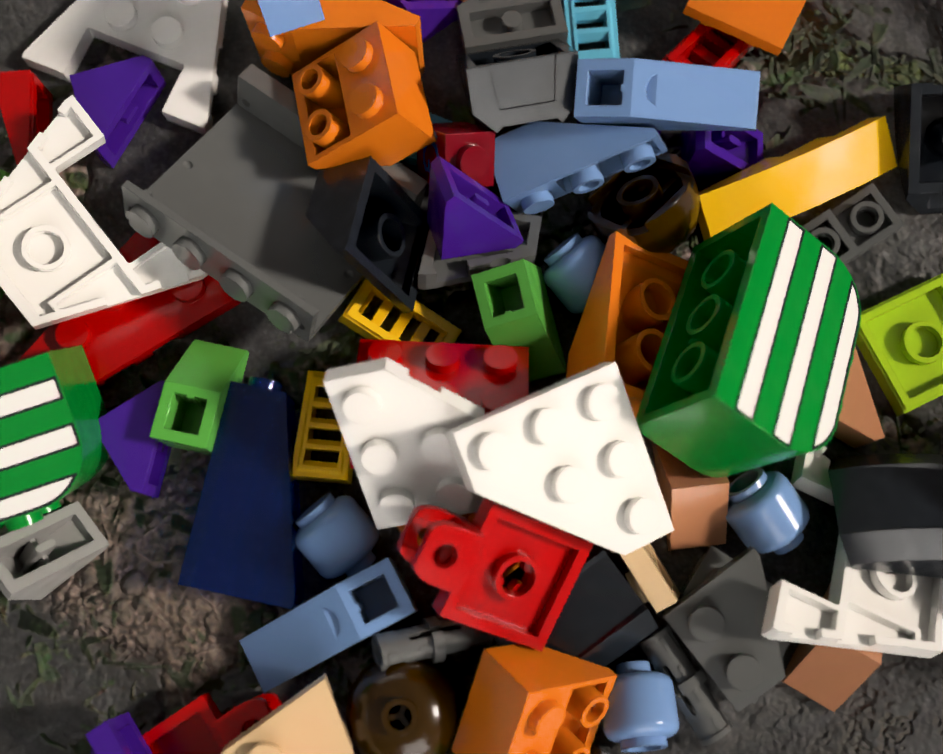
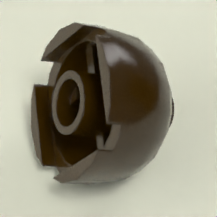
M669 153L656 156V161L643 170L631 173L623 170L604 178V184L591 191L588 199L592 205L591 212L587 211L588 218L596 233L605 244H607L609 235L617 231L636 245L653 253H671L686 242L696 229L701 208L698 188L688 163L676 154Z
M428 659L393 664L385 671H381L375 661H373L361 670L349 689L345 711L350 738L361 754H445L459 727L462 705L457 685L444 665L441 663L432 664ZM401 705L399 712L393 713L390 711L393 706ZM407 708L411 711L412 721L405 715ZM394 720H400L404 726L395 724Z

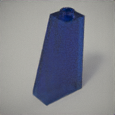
M250 377L248 384L230 382L178 584L294 609L302 604L304 598L302 553L295 545V535L299 529L295 521L300 516L298 480L292 476L296 443L295 402L286 392H281L283 385L276 381L260 377Z

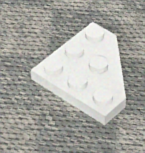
M387 357L327 369L323 381L376 529L406 525L413 509L419 505H434L459 515L477 512L484 497L466 489L445 432L484 415V409L442 386L437 391L408 376V368Z
M616 362L598 364L445 432L465 487L472 493L624 556L674 531Z

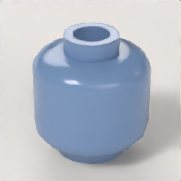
M575 233L544 259L548 265L543 274L545 284L572 314L583 313L606 247L597 236L590 235L581 238L578 233Z
M755 468L740 475L729 485L726 519L747 548L752 546L761 554L774 551L775 554L782 555L790 552L802 542L804 538L802 531L809 522L810 511L793 485L783 474L777 471L764 472L761 468Z
M328 493L307 508L295 521L299 527L294 538L296 547L324 578L333 579L344 573L351 577L370 567L376 560V556L371 550L377 544L379 530L376 529L375 523L351 496L343 495L334 498L331 493Z
M629 661L617 664L615 666L617 678L608 698L609 708L602 719L605 736L614 743H620V750L624 753L651 752L667 748V739L678 732L680 725L671 678L667 674L651 671L650 662Z

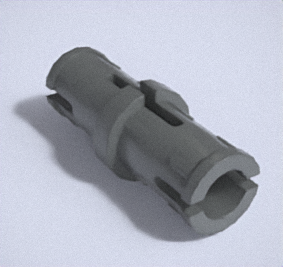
M432 615L423 617L419 625L385 633H375L372 635L371 645L375 663L381 671H385L390 665L402 662L410 663L429 659L432 664L445 661L448 654L481 646H491L494 635L447 618L438 620L436 616Z
M669 624L657 628L637 643L655 671L667 674L671 678L676 704L698 737L701 746H707L718 741L732 730L733 724L727 719L704 683L707 680L705 672L701 667L695 668L671 632Z

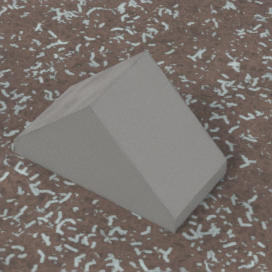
M78 501L43 516L44 519L0 536V590L7 600L43 599L105 551L110 545Z

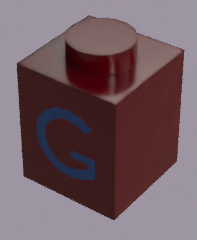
M465 121L432 123L436 141L417 151V175L429 183L430 163L440 156L482 186H494L495 131Z

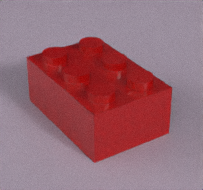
M360 339L356 363L387 357L408 368V376L437 391L442 386L484 409V414L529 395V347ZM349 454L350 468L355 469Z

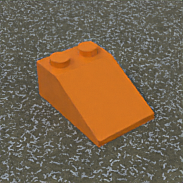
M245 0L241 6L262 64L278 76L289 77L290 74H294L376 21L415 52L421 76L425 70L420 16L383 0H320L325 20L270 37L258 0Z
M617 231L609 235L568 354L566 379L603 362H616L636 418L688 261L671 253L649 252Z

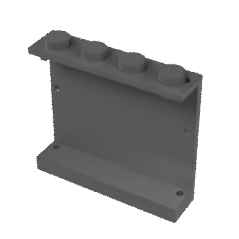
M252 63L238 75L237 104L148 189L145 188L144 190L129 180L122 184L125 218L129 220V225L137 233L146 238H156L172 249L177 259L185 266L193 270L201 269L217 280L230 297L240 302L248 301L264 312L277 329L287 334L293 332L307 343L363 278L353 266L334 250L305 216L318 172L325 169H313L307 164L295 92ZM400 162L392 166H381L420 207L428 181Z

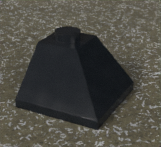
M371 156L319 171L305 216L334 250L403 313L413 312L418 292V273L430 229L427 215Z

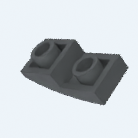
M872 182L834 209L830 210L829 208L802 227L832 250L846 265L901 230L904 223Z

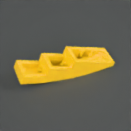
M886 116L867 118L835 136L816 138L783 156L765 158L700 191L701 208L698 222L704 241L770 203H773L789 217H792L857 188L897 167Z

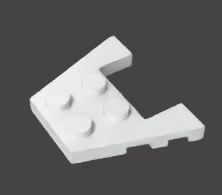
M76 0L24 51L22 58L29 67L71 83L69 75L76 73L94 38L180 70L181 73L161 112L167 121L205 135L213 126L211 110L213 95L217 94L218 76L216 70L219 49H222L228 0Z
M73 95L65 99L57 109L58 115L43 133L39 132L27 147L28 153L9 177L4 176L0 181V287L36 330L199 281L208 276L201 269L193 270L185 266L177 259L172 249L161 242L133 262L128 263L59 176L60 172L106 143L103 133Z
M824 446L817 451L796 456L791 479L793 487L834 506L828 472L831 460L823 455L827 447ZM839 534L828 600L783 579L770 587L761 636L771 640L930 659L943 653V578L852 568Z

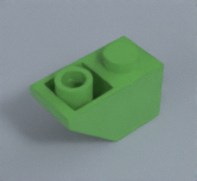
M521 259L471 275L484 330L492 345L529 347V383L566 373L567 367L541 268L525 259Z
M194 339L164 382L149 437L169 447L222 458L249 357L248 350Z

